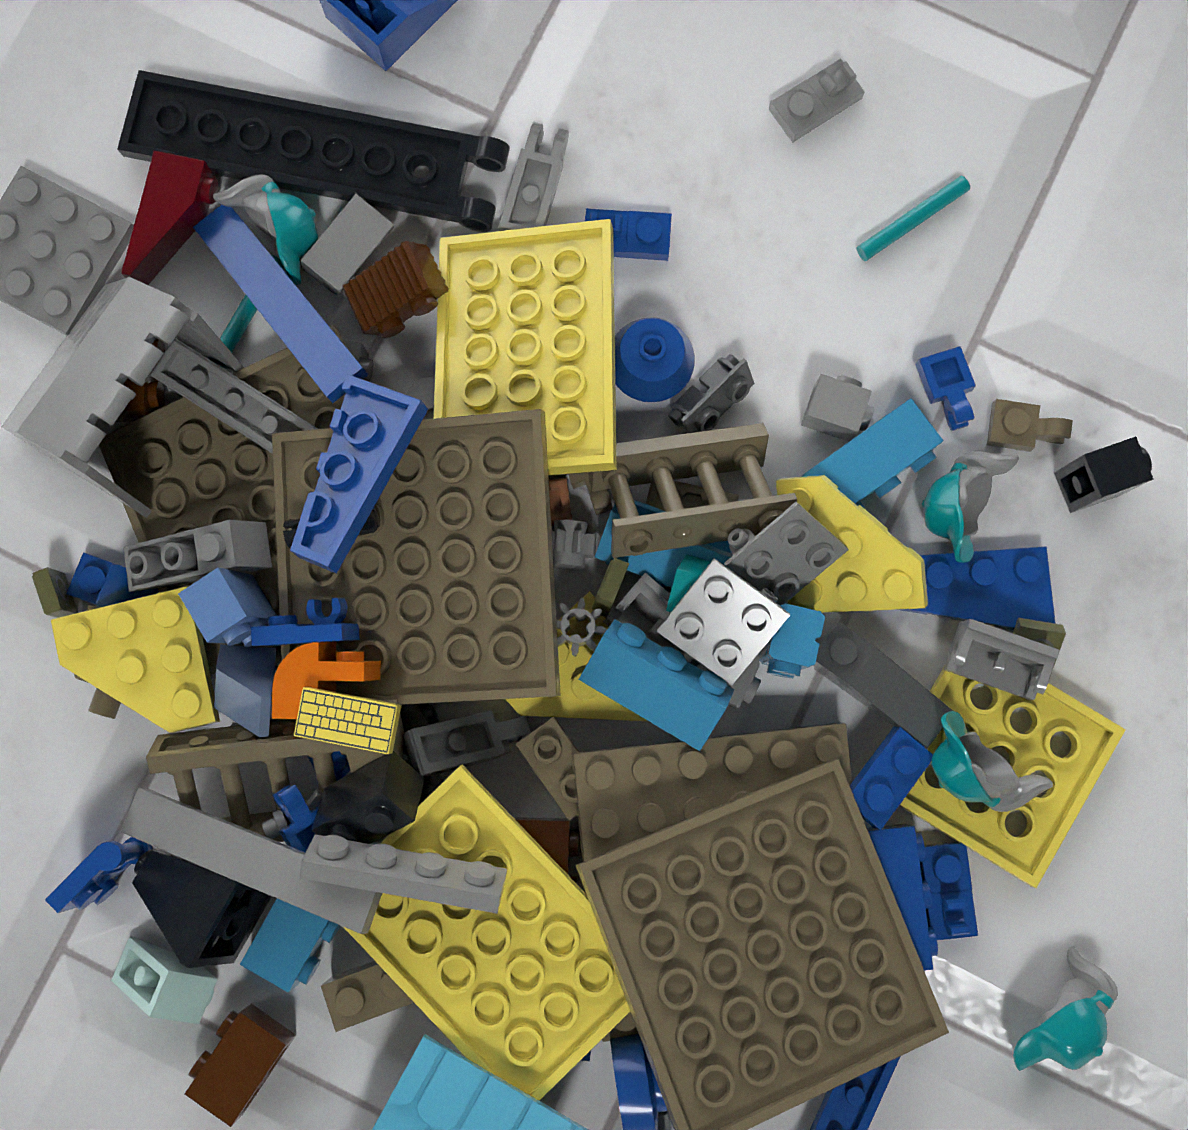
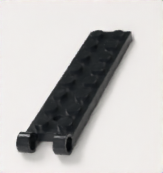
M138 70L117 150L123 157L151 162L154 151L199 159L207 163L214 175L244 180L254 175H267L274 180V183L279 188L350 201L357 194L371 206L456 222L470 230L488 232L492 229L496 211L495 205L481 198L460 196L467 165L470 162L486 171L502 172L506 168L510 146L495 137L475 136ZM418 166L429 168V174L425 178H417L413 175L414 170Z

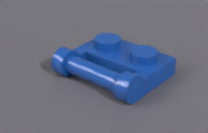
M133 837L127 839L123 844L116 841L101 843L66 877L45 901L57 913L74 908L83 910L93 902L96 905L101 904L118 888L119 884L115 880L131 864H136L142 854L148 850H153L152 845Z

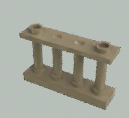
M764 423L616 443L617 470L588 473L592 492L611 489L620 519H614L612 523L611 553L613 558L630 555L638 556L650 552L728 541L729 534L737 528L749 529L756 536L793 503L797 502L795 493L772 496L760 468L764 467L769 438ZM742 470L754 499L728 502L717 474ZM699 476L710 505L684 509L674 480ZM655 483L665 512L639 516L629 486Z
M297 719L270 721L269 737H258L241 725L157 735L146 756L150 774L167 772L173 775L179 802L201 810L192 769L213 766L220 769L231 816L221 819L266 837L262 823L274 818L273 813L280 810L275 802L276 811L256 814L249 813L238 764L254 761L266 763L272 793L274 794L290 785L285 758L308 755L313 758L318 787L323 795L324 788L337 781L331 753L340 750L338 744L294 736ZM281 835L273 838L275 841L284 842Z

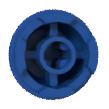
M642 318L625 325L615 335V384L627 396L642 402H660L677 395L689 382L695 365L694 350L687 335L675 324L660 318Z

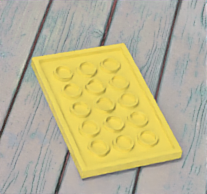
M611 219L440 238L439 270L442 272L441 276L444 278L445 285L449 290L438 298L434 419L541 409L545 412L548 475L617 470L614 242Z
M462 764L418 806L414 822L389 834L380 844H387L395 849L422 854L428 852L437 853L444 858L467 862L483 861L495 867L506 868L505 886L498 913L382 893L368 933L360 934L346 927L343 928L467 1059L535 1099L541 1100L630 1012L587 894Z

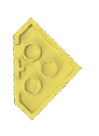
M825 475L776 480L777 495L795 493L797 503L849 549L788 600V604L821 611V613L919 609L927 607L928 597L924 559L913 549L907 548L887 531L888 528L861 505L857 506L846 497Z
M187 586L51 620L59 664L167 732L177 733L220 722L218 710L214 708L215 694L202 633L178 595Z
M589 591L583 599L585 610L591 613L593 612L592 606L595 597ZM578 602L571 609L577 608ZM600 616L595 620V626L609 628L603 622L606 619L605 617ZM575 617L569 620L571 629L566 634L569 637L578 634L582 639L587 637L586 626L590 621L585 619L579 622ZM557 629L558 638L562 635L561 629ZM594 635L592 640L596 647L603 635ZM567 641L562 646H558L561 696L505 699L520 716L648 721L578 680L594 652L587 645L579 646V653L574 657L571 651L572 645Z

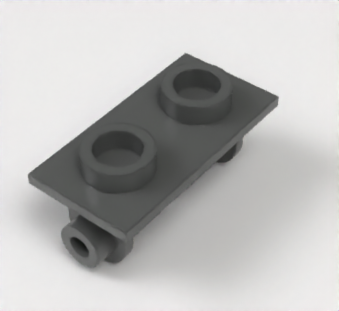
M731 354L726 358L720 357L699 378L700 383L708 390L702 393L692 385L671 405L672 411L668 414V417L678 427L684 425L687 433L712 430L717 425L720 417L734 403L742 401L749 393L750 388L755 384L747 360L743 358L739 362Z

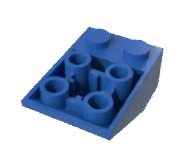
M458 0L319 1L325 17L381 68L387 71Z

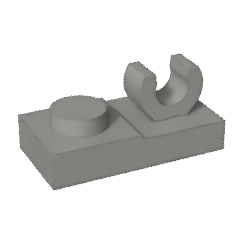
M840 58L814 76L804 80L771 101L769 111L793 143L861 100L865 91L857 82L856 74L846 61L843 62Z

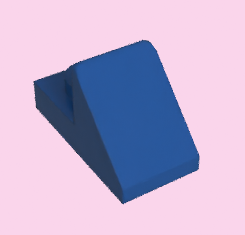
M83 552L66 594L96 604V606L105 607L157 594L159 591L155 588L129 592L126 567Z

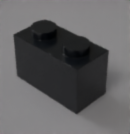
M1136 436L1084 454L1054 472L1070 513L1116 498L1154 480L1151 474V458L1146 449L1140 446Z
M394 751L392 754H385L324 788L312 831L316 835H337L349 841L372 844L415 821L425 778Z

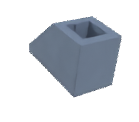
M220 644L216 665L214 708L258 737H269L270 719H272V686L278 666H275L276 648Z

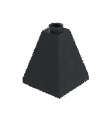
M164 850L146 851L141 855L134 867V872L137 875L132 882L133 886L180 963L187 968L234 963L272 897L176 855H171Z

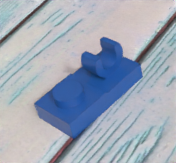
M586 208L585 222L611 219L614 257L668 261L671 213Z
M332 598V612L328 617L322 613L321 600L310 599L307 602L306 612L308 618L314 624H297V615L268 617V626L251 627L252 646H273L360 640L359 624L341 623L346 617L348 610L347 602L344 598Z
M959 842L925 845L926 857L925 861L920 862L922 880H927L932 898L931 908L926 909L928 927H933L937 940L978 936L967 846Z

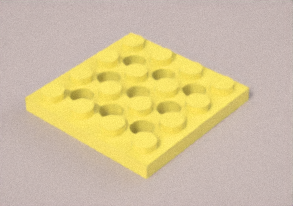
M942 669L930 692L953 711L958 712L962 716L969 732L977 733L984 746L989 749H993L996 746L1004 748L1009 755V764L1018 778L1031 775L1039 770L1053 782V787L1048 789L1043 796L1034 797L1025 805L1015 809L1021 811L1027 820L1026 829L1019 836L1010 835L1005 827L1006 816L1011 811L998 812L986 805L981 811L973 812L966 806L965 801L957 799L944 788L930 786L925 779V771L899 806L957 842L967 846L970 850L1030 887L1037 888L1126 729L1049 683L1044 694L1037 693L1034 700H1028L986 685L992 692V702L988 708L981 710L976 708L971 702L970 693L975 685L982 683ZM1018 707L1027 710L1032 719L1030 729L1023 734L1016 732L1010 724V716ZM944 729L940 731L927 749L932 754L946 739ZM1059 731L1065 733L1071 741L1070 752L1063 758L1057 757L1050 748L1052 736Z

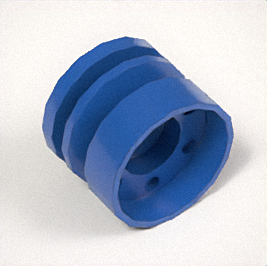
M639 1033L610 1039L623 1130H658V1112L668 1110Z

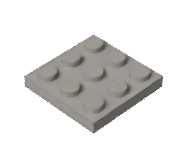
M20 166L0 199V301L68 336L105 285L130 242L134 225L122 217Z

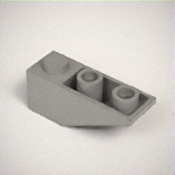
M226 520L123 547L129 592L193 583L217 567L243 573L272 567L266 522Z

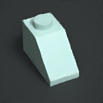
M129 937L111 981L149 1017L199 1024L205 1008L213 998L217 978L204 967H185L180 963L174 952L139 938Z

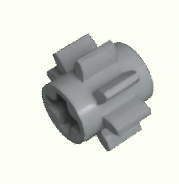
M577 520L554 521V531H551L553 567L584 569L585 558H595L596 534H587L588 523Z
M580 598L578 607L571 610L561 603L560 608L564 616L561 621L556 620L557 629H561L562 635L557 638L558 646H562L567 641L572 645L571 651L574 657L579 653V646L587 645L594 652L596 649V644L592 640L594 635H604L607 631L602 626H595V620L600 617L602 610L599 608L589 613L585 610L583 598ZM575 617L579 622L585 619L590 621L586 626L587 637L582 639L578 634H574L571 637L566 634L571 629L569 624L571 618Z

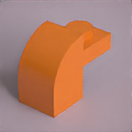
M311 642L295 648L281 661L274 676L272 686V719H297L303 687L336 692V681L381 680V661H364V651H336V642Z

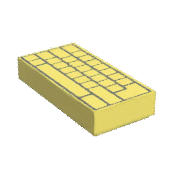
M303 687L294 736L383 754H392L402 705L317 688Z

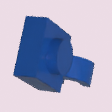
M961 346L920 358L915 365L930 404L943 401L946 421L951 431L967 427L969 425L968 421L973 420L975 417L965 393L972 392L976 385Z
M295 784L292 786L287 785L272 795L280 810L291 822V824L281 829L279 833L287 846L306 853L315 835L312 827L319 806L310 811Z

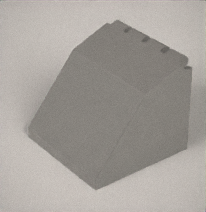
M127 277L103 286L1 427L147 518L152 511L86 464L106 435V433L95 427L94 424L100 418L113 425L130 400H133L136 394L123 384L129 378L135 384L143 386L145 379L164 354L152 345L156 338L168 345L176 338L231 373H235L244 367L198 313L186 307L176 297L131 277Z

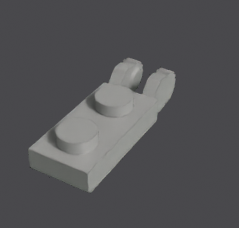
M534 122L531 125L525 149L521 148L500 219L499 231L547 225L563 169V158L569 137L568 130L559 128L554 137L551 155L538 153L544 136L543 124Z

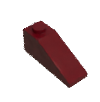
M159 151L153 152L121 272L125 278L131 277L149 285L195 232L193 227L207 216L210 204L213 205L216 202L213 199V194L218 193L219 185L217 178L205 161Z

